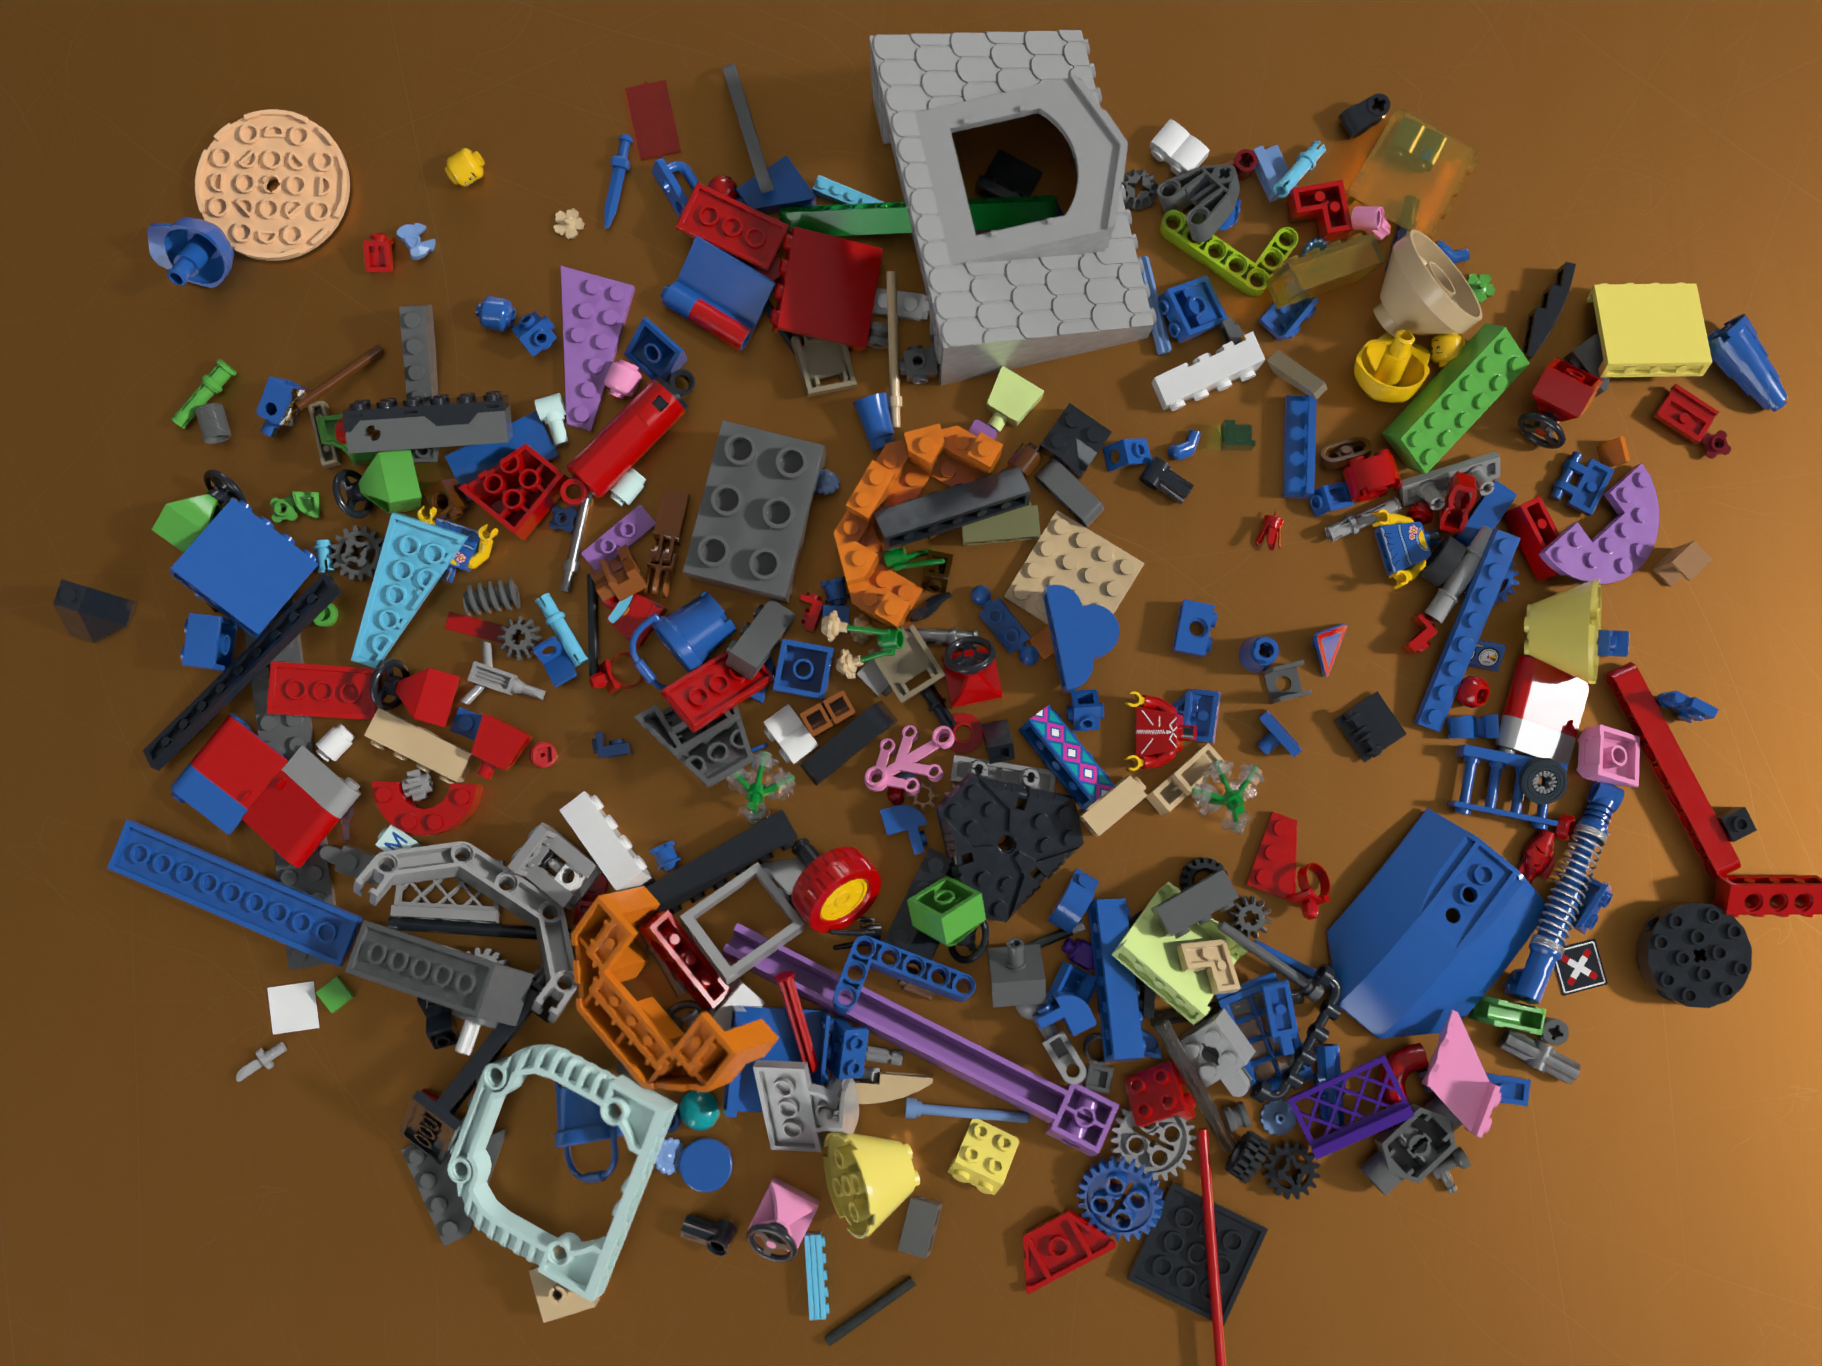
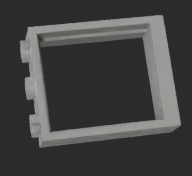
M758 862L680 916V924L726 986L804 931V920L797 910L793 909L789 904V896L781 887H776L770 870L767 867L762 868ZM756 877L791 924L730 967L695 919Z

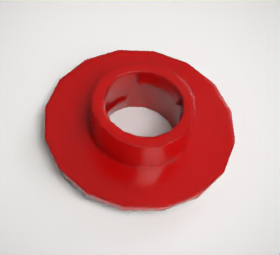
M959 713L953 715L956 724L950 729L954 734L955 741L949 749L961 754L973 752L983 741L982 724L971 714ZM962 725L968 727L971 732L970 738L965 741H960L955 735L957 728ZM944 737V742H946L949 738Z

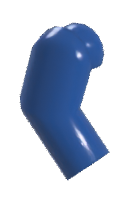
M1441 240L1435 242L1454 264L1470 259L1467 248L1454 251Z
M1190 429L1185 442L1169 446L1168 456L1175 460L1191 457L1195 453L1201 433Z

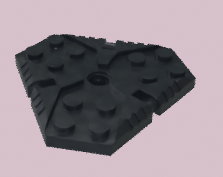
M970 772L936 806L945 851L952 858V863H949L951 877L982 893L987 919L1007 922L1021 908V905L1025 904L1028 901L1027 899L1031 898L1034 892L1041 887L1039 884L1046 877L1049 879L1084 844L1076 802L1073 797L1030 786L1021 789L1017 783ZM1018 799H1022L1020 806H1016ZM1006 835L1005 840L998 844L999 839ZM969 853L968 858L962 859V855ZM1037 867L1039 870L1031 876L1030 873Z

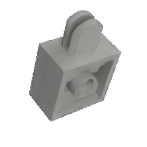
M1225 1008L1184 1031L1175 1043V1046L1205 1087L1221 1080L1234 1097L1244 1096L1248 1092L1253 1079L1243 1066L1247 1065L1255 1050Z

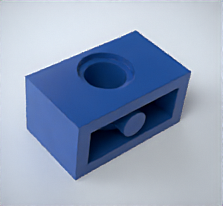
M1186 599L1181 602L1171 652L1197 658H1203L1206 653H1210L1213 638L1209 637L1210 629L1215 628L1218 613L1214 612L1215 605ZM1191 623L1200 625L1202 629L1200 636L1191 634L1189 630Z

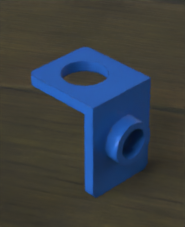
M1145 438L1122 439L1103 447L1106 466L1109 472L1127 465L1149 464L1151 461L1147 439ZM1114 449H1117L1120 453V459L1116 464L1111 459V453Z
M555 636L532 648L534 654L543 663L554 687H558L577 676L569 656ZM555 646L553 652L542 654L546 647Z

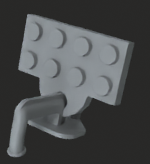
M756 1060L753 1069L771 1150L821 1152L824 1146L822 1131L853 1134L859 1118V1104L853 1079L871 1080L872 1083H876L880 1077V1069L878 1067H864L863 1076L852 1079L839 1080L832 1074L828 1087L825 1088L811 1083L807 1062Z

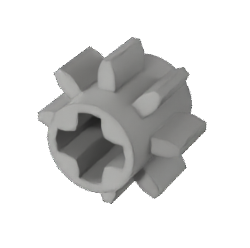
M421 769L407 771L408 778L402 779V788L407 798L412 797L413 801L428 799L427 793L432 792L434 789L430 774H423Z

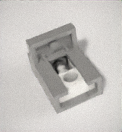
M543 822L529 833L527 842L513 854L511 863L508 865V868L514 873L525 876L559 905L570 910H574L602 873L594 859L554 827ZM556 856H560L566 863H561L559 858L556 859ZM547 867H551L552 871H555L557 875L552 874ZM574 871V879L571 883H568V874Z

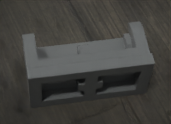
M921 1196L910 1198L898 1251L925 1259L931 1254L943 1202Z

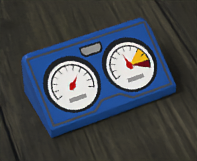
M1478 640L1468 666L1498 672L1506 645Z

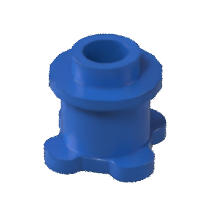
M845 576L820 582L821 587L825 589L827 597L825 604L831 603L833 606L847 604L846 599L850 598V595L846 592Z
M673 840L649 850L650 854H654L658 863L657 870L663 869L664 873L679 867L677 862L682 860L681 857H677L673 847L675 845Z

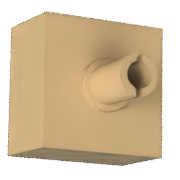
M534 1264L529 1270L543 1323L594 1308L600 1300L598 1297L593 1302H590L539 1273V1265Z

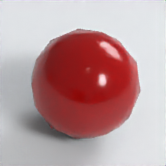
M725 175L715 176L707 186L735 200L738 197L736 190L738 185L731 177Z
M1468 676L1462 679L1456 696L1464 706L1477 708L1486 703L1490 688L1483 678Z

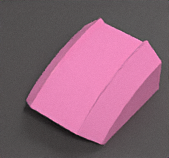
M1601 724L1585 728L1577 740L1579 742V753L1576 771L1588 780L1619 786L1639 787L1640 737Z

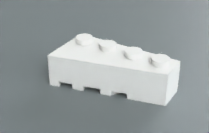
M1253 331L1244 335V340L1239 344L1235 345L1231 341L1222 345L1223 347L1218 349L1213 356L1207 352L1194 359L1191 366H1188V363H1184L1154 377L1151 384L1163 411L1171 408V411L1178 410L1186 405L1185 402L1194 398L1195 401H1199L1209 396V391L1216 388L1218 391H1223L1231 387L1232 382L1241 379L1243 382L1256 376L1255 372L1265 361V357Z
M584 791L559 810L616 892L641 886L647 887L656 882L648 871L646 863L632 850L633 845L624 834L621 835L616 829L619 827L610 814L606 815L602 810L604 805L595 794L591 796Z

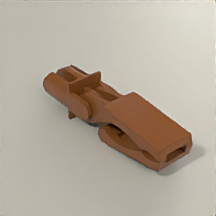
M663 490L653 537H655L657 542L655 548H651L649 560L646 564L648 566L645 578L647 587L643 589L642 594H649L653 573L655 572L652 596H659L663 577L666 575L662 598H668L672 575H675L674 570L678 555L675 552V546L681 545L690 494Z

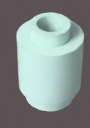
M630 468L610 489L612 492L610 497L621 506L624 503L630 505L644 488L643 484L646 479L636 470Z

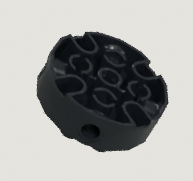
M1679 902L1662 907L1644 923L1637 939L1636 953H1638L1639 970L1643 980L1658 996L1678 1005L1711 1008L1725 1003L1744 987L1752 968V947L1744 927L1733 915H1726L1723 909L1712 904Z

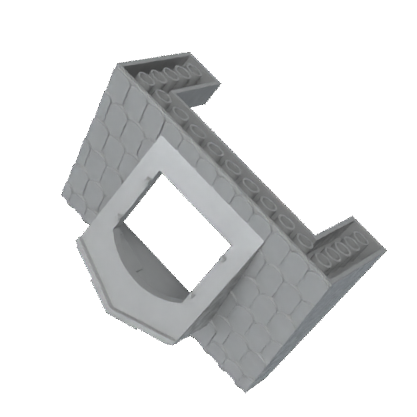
M1058 30L869 36L872 99L883 145L891 143L930 306L929 339L931 347L934 346L940 385L998 373L1002 366L1011 370L1148 338L1154 323H1156V313L1154 308L1149 306L1150 289L1148 283L1143 282L1144 265L1142 259L1137 258L1135 249H1138L1136 234H1132L1130 229L1132 216L1130 210L1125 209L1123 201L1126 200V192L1122 183L1124 180L1128 142L1107 111L1103 110L1099 104L1102 102L1100 88H1095L1094 63H1089L1088 54H1090L1088 39H1083L1082 31ZM1041 114L1060 130L1074 155L1077 168V188L1069 211L1064 216L1051 217L1038 222L976 235L951 133L1028 115Z

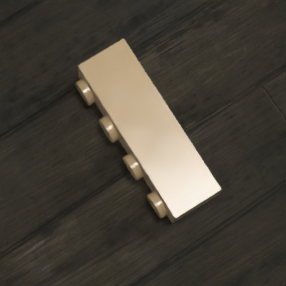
M380 708L377 709L364 736L371 739V745L382 750L388 747L394 750L393 756L404 761L410 758L417 762V768L428 773L433 770L440 774L439 779L449 784H453L454 781L463 782L476 757L471 754L472 752L389 710Z

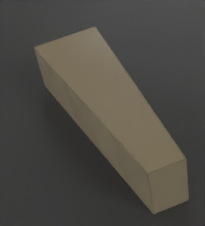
M1277 350L1267 360L1273 374L1316 400L1328 389L1324 381L1280 350Z

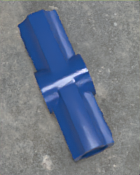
M1338 1044L1315 1045L1317 1073L1314 1075V1086L1342 1073ZM1342 1081L1336 1083V1085L1341 1086ZM1327 1087L1323 1089L1320 1099L1335 1104L1339 1090ZM1345 1092L1342 1093V1096H1341L1340 1101H1339V1104H1338L1339 1106H1342V1107H1343V1096L1345 1095ZM1319 1103L1320 1118L1329 1121L1333 1108ZM1337 1109L1332 1123L1344 1125V1112Z

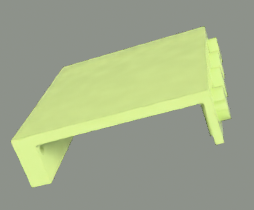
M1168 881L1152 897L1114 950L1112 956L1190 1023L1195 1024L1205 1017L1211 1009L1207 1005L1214 995L1206 970L1183 972L1176 947L1184 943L1226 939L1233 965L1248 950L1217 929L1219 922L1214 919H1210L1202 925H1198L1197 922L1188 927L1190 931L1177 939L1175 936L1166 937L1151 908L1181 892L1178 887Z

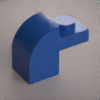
M897 805L880 810L887 835L908 830L914 854L925 852L923 847L928 845L924 830L918 831V826L927 824V821L920 811L908 805Z
M1076 869L1065 891L1056 902L1048 921L1070 934L1091 903L1099 881Z
M1065 991L1052 993L1051 996L1055 1004H1044L1036 1009V1014L1032 1015L1035 1024L1040 1029L1063 1019L1068 1032L1073 1036L1097 1025L1089 1006L1076 995Z

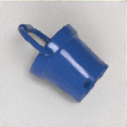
M704 591L667 617H659L657 614H652L642 622L632 634L629 643L630 655L634 661L633 665L647 683L662 691L667 686L656 680L657 677L643 659L639 658L636 652L638 636L645 628L651 624L663 644L688 673L703 665V662L730 636L737 632V629L731 619L726 621L725 611L708 592Z
M555 1081L558 1131L554 1134L555 1147H564L567 1167L571 1174L579 1181H583L586 1184L605 1181L617 1166L619 1158L617 1137L624 1135L618 1125H610L603 1120L600 1113L601 1106ZM611 1139L612 1158L606 1171L600 1170L585 1173L584 1175L581 1174L573 1163L570 1146Z

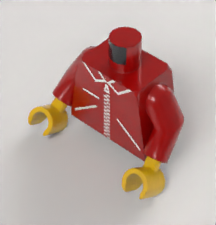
M1136 691L1127 692V694H1133L1136 697L1133 704L1125 702L1129 707H1136V756L1131 755L1124 759L1133 760L1135 765L1134 768L1125 769L1127 772H1133L1139 768H1160L1173 760L1176 753L1182 752L1183 741H1196V725H1183V715L1177 714L1174 706L1162 698L1142 695L1141 697Z

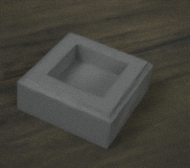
M1088 1062L1083 1087L1092 1091L1109 1094L1114 1067Z

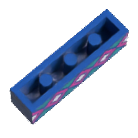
M1050 705L1029 719L1018 730L1083 811L1115 786L1107 773L1099 767L1093 756L1086 751L1076 735L1070 731L1061 720L1060 715Z

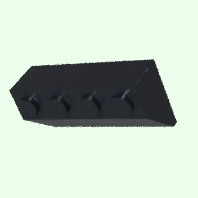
M929 847L883 942L932 960L940 942L912 926L907 899L946 875L951 877L949 863H952V858Z

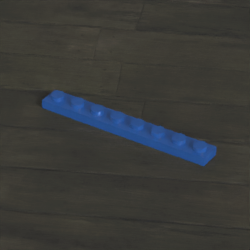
M1493 528L1414 720L1415 723L1441 732L1521 538Z

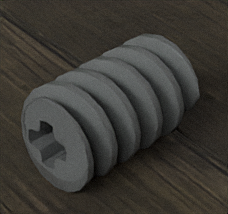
M511 577L508 578L507 585H504L503 581L498 579L497 587H494L491 580H489L486 589H484L481 582H478L477 590H474L471 584H467V590L463 593L464 609L468 617L473 615V611L476 615H482L483 610L491 614L494 608L497 612H502L504 606L510 611L513 609L514 604L518 609L521 608L518 587Z

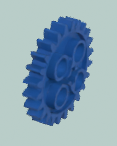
M1111 1156L1109 1164L1103 1158L1100 1160L1099 1167L1093 1163L1090 1171L1086 1170L1083 1176L1084 1179L1080 1181L1079 1187L1081 1189H1079L1077 1197L1081 1198L1078 1207L1085 1208L1081 1216H1090V1224H1096L1097 1229L1100 1231L1105 1230L1106 1235L1109 1237L1111 1233L1115 1234L1116 1241H1119L1121 1235H1124L1127 1242H1129L1132 1234L1137 1239H1140L1142 1231L1148 1235L1151 1229L1150 1226L1156 1227L1158 1221L1156 1218L1160 1219L1162 1210L1160 1209L1163 1208L1164 1201L1161 1200L1163 1190H1157L1160 1181H1151L1153 1171L1145 1174V1164L1137 1168L1135 1167V1159H1132L1130 1164H1127L1124 1156H1122L1120 1163L1116 1162L1114 1156ZM1111 1179H1119L1122 1184H1115ZM1129 1182H1133L1134 1184L1128 1189L1125 1198L1120 1200L1111 1216L1107 1215L1113 1208L1115 1201L1122 1196ZM1133 1194H1140L1144 1199L1139 1200ZM1097 1198H1103L1107 1203H1100ZM1119 1214H1126L1130 1219H1124Z

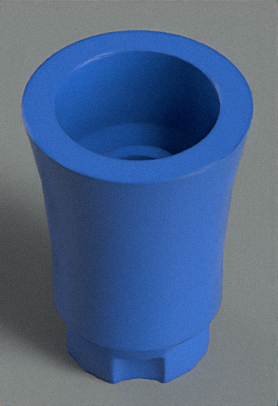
M887 393L870 395L853 402L872 451L881 450L887 443L895 441Z
M1269 637L1249 638L1243 642L1239 649V660L1248 671L1255 673L1263 672L1277 659L1279 653L1278 644ZM1260 648L1264 650V655L1259 654Z

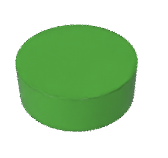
M332 603L329 604L313 622L321 627L332 626L338 619L337 607Z

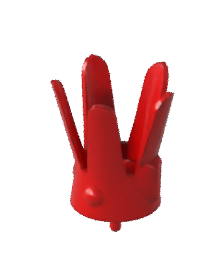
M1277 511L1274 512V516H1264L1262 520L1263 526L1255 540L1256 546L1261 545L1269 530V549L1271 551L1275 549L1278 535V547L1281 550L1280 530L1283 527L1284 520L1276 516Z

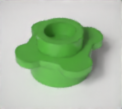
M287 496L285 499L275 497L270 501V505L273 507L271 518L274 522L280 523L282 520H296L298 516L297 509L292 502L291 496Z

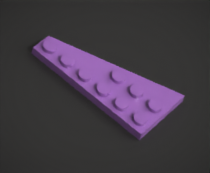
M561 266L566 421L568 426L593 433L606 390L604 380L611 364L614 362L635 287L630 284Z

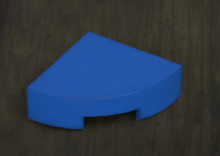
M1141 1029L1142 1037L1146 1042L1144 1056L1161 1059V1048L1157 1040L1151 1033Z

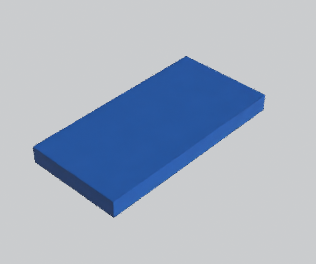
M537 410L512 422L513 437L509 442L466 445L446 455L445 458L459 485L462 486L465 483H470L478 477V474L484 470H490L499 464L501 459L524 444H528L549 462L560 458L544 423L541 422ZM465 494L468 502H472L473 500Z

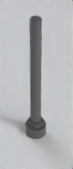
M1225 921L1218 923L1217 929L1302 987L1301 990L1304 992L1305 997L1313 1002L1321 998L1326 987H1322L1314 982L1312 978L1307 979Z

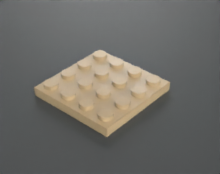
M1057 510L1003 598L1048 626L1042 592L1046 586L1062 585L1070 588L1078 595L1082 606L1100 605L1114 614L1145 563Z

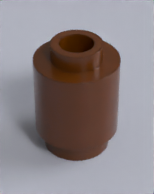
M1031 442L1027 445L1022 443L1008 461L1009 466L1007 468L1012 469L1019 466L1024 477L1028 478L1042 460L1041 450Z

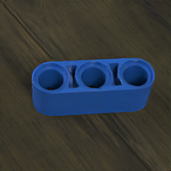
M1496 479L1493 480V492L1488 495H1482L1468 514L1465 528L1461 533L1455 534L1453 537L1466 547H1469L1482 526L1492 530L1497 526L1517 495Z

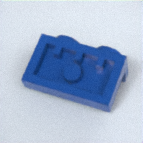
M833 1017L834 1029L833 1033L830 1034L829 1044H831V1058L827 1060L826 1067L839 1080L861 1078L864 1071L869 1029L866 1027H852L843 1017Z

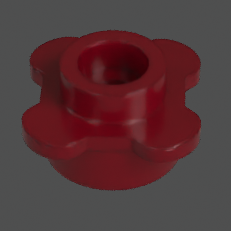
M1720 430L1716 434H1705L1703 436V450L1708 458L1713 459L1719 454L1727 455L1731 452V446L1727 444V433Z

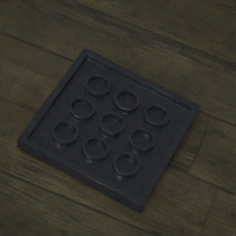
M1171 1181L1162 1199L1164 1205L1160 1209L1162 1210L1160 1219L1156 1218L1158 1220L1156 1227L1150 1226V1232L1148 1235L1146 1234L1127 1275V1279L1212 1321L1202 1195ZM1213 1201L1224 1327L1268 1228Z

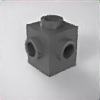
M922 345L908 347V351H903V359L899 360L901 375H906L907 382L913 381V384H923L928 382V379L937 378L938 370L934 346L923 348Z

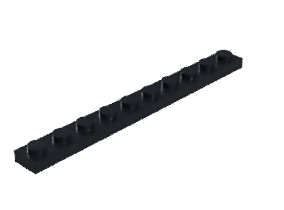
M324 573L143 750L151 768L159 771L342 593L330 575Z

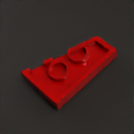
M1275 812L1270 813L1245 885L1290 901L1288 899L1290 895L1296 894L1297 820Z

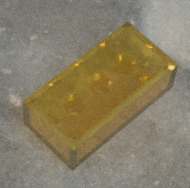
M1358 233L1347 239V242L1342 243L1341 240L1329 244L1326 247L1327 249L1320 250V248H1315L1307 252L1304 257L1299 258L1298 255L1286 259L1283 262L1284 266L1272 271L1273 276L1265 282L1277 310L1365 278L1386 261L1374 233L1365 236L1362 233Z

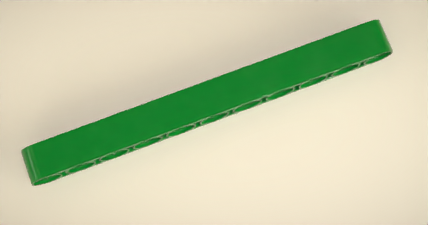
M1052 195L967 199L974 230L1007 229L1046 220L1051 217H1058L1057 197ZM905 202L793 206L779 210L780 221L790 225L789 232L794 227H799L831 236L912 233Z

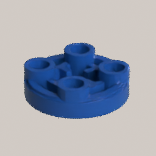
M708 1137L692 1141L683 1151L679 1162L680 1174L684 1182L690 1188L699 1192H712L722 1187L729 1179L733 1168L730 1149L721 1141Z

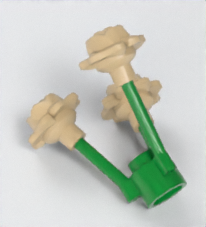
M833 610L830 615L824 616L821 625V632L827 635L829 642H832L839 632L847 633V631H851L853 641L858 642L860 645L868 641L870 635H878V645L884 648L883 651L863 657L861 655L854 657L848 649L841 650L840 657L836 659V669L841 675H846L848 679H855L857 667L863 665L864 662L883 656L895 655V649H902L904 645L902 629L876 628V626L870 624L871 618L866 617L863 613H860L859 617H855L853 622L848 625V623L840 621L836 610Z

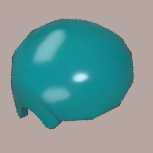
M692 1090L681 1099L679 1105L680 1117L687 1127L695 1131H706L715 1125L720 1116L718 1101L714 1095L709 1092Z

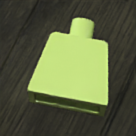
M1002 366L986 405V409L993 413L987 425L997 430L998 433L1001 432L1006 422L1017 427L1042 399L1044 390Z

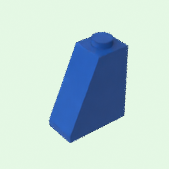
M787 155L768 167L774 190L762 194L756 176L736 188L739 197L736 199L737 201L767 215L779 213V210L785 207L816 205L814 193Z

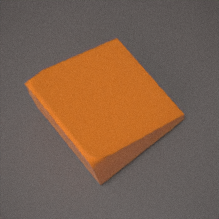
M1624 436L1597 445L1600 462L1610 468L1621 466L1630 461Z
M1049 626L1028 640L1032 646L1037 648L1039 656L1043 661L1054 654Z

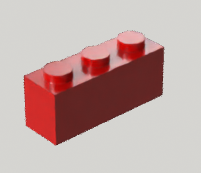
M1535 497L1506 511L1504 517L1514 536L1521 538L1519 546L1537 581L1539 582L1557 575L1558 573L1551 569L1538 555L1560 535L1541 497Z

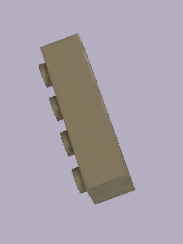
M323 400L314 402L308 408L321 465L326 469L342 465L338 447L322 444L316 421L319 416L330 415L329 406Z

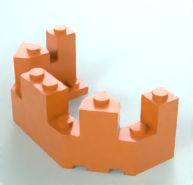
M939 423L904 432V439L887 443L884 446L877 460L871 461L846 504L847 511L834 531L850 598L855 610L865 614L888 629H901V626L923 591V588L892 570L889 571L887 567L880 564L884 557V550L873 527V513L883 507L902 504L908 499H918L930 477L951 488L956 484L974 481L981 476H990L1000 460L1003 444L982 432L977 437L958 425L941 429Z
M645 886L598 896L571 933V944L575 945L576 960H573L574 983H578L579 997L576 998V1010L643 1089L665 1088V1090L675 1091L697 1090V1092H708L731 1083L747 1063L766 1056L779 1037L763 1019L724 1031L708 1012H704L698 1016L684 1034L653 997L636 1001L621 982L636 978L650 959L633 941L638 934L633 926L647 921L660 906V903Z

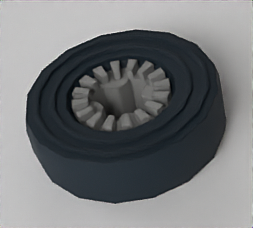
M1539 757L1530 760L1523 766L1519 773L1518 784L1521 792L1528 800L1536 804H1550L1556 802L1564 795L1568 785V777L1565 769L1557 761ZM1540 775H1543L1544 777L1549 776V778L1546 780V786L1537 784L1540 781Z

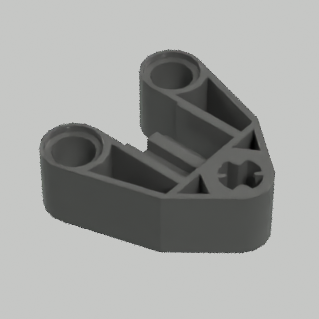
M1231 164L1198 167L1162 182L1157 188V194L1164 213L1170 210L1182 211L1187 206L1195 204V207L1188 212L1186 221L1191 238L1196 242H1205L1214 235L1234 211L1240 192L1237 172Z

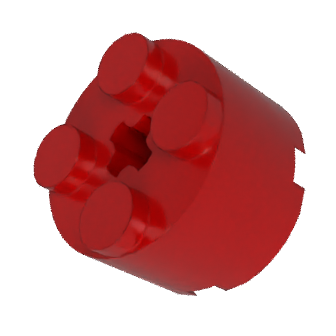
M1389 449L1378 451L1373 457L1367 459L1364 456L1355 457L1349 461L1350 465L1345 467L1343 471L1352 502H1355L1357 498L1359 502L1374 500L1387 495L1386 491L1389 488L1393 487V490L1396 491L1403 485L1394 457L1390 454Z

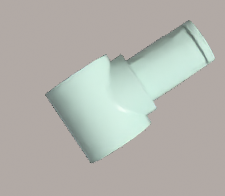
M556 393L534 400L541 422L544 421L545 425L549 427L554 446L569 443L563 423L566 409L561 394Z

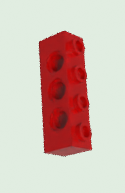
M1718 875L1713 905L1723 909L1726 915H1733V917H1739L1740 915H1751L1754 917H1764L1765 915H1776L1779 917L1801 915L1804 917H1814V914H1822V878L1817 875Z
M669 910L655 912L638 928L701 1009H714L732 992Z

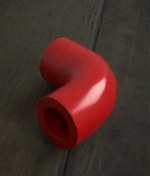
M1421 1043L1405 1046L1393 1052L1387 1059L1407 1100L1408 1097L1405 1089L1407 1077L1415 1071L1428 1068L1427 1055ZM1384 1065L1378 1078L1382 1082L1387 1072ZM1389 1077L1387 1083L1390 1084V1085H1393V1083H1392V1081H1391V1079H1390V1077ZM1385 1087L1381 1101L1393 1104L1401 1100L1397 1091Z

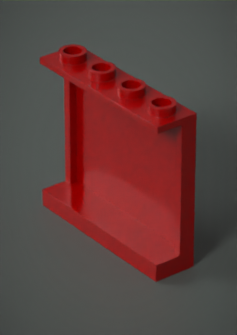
M794 227L789 234H785L783 249H786L785 259H781L778 273L782 274L781 282L780 284L777 283L774 298L778 300L776 309H772L770 324H773L772 332L776 333L778 330L850 346V351L862 352L867 348L883 248Z

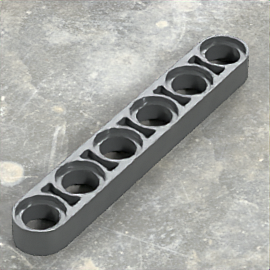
M735 63L722 66L759 188L762 194L774 190Z

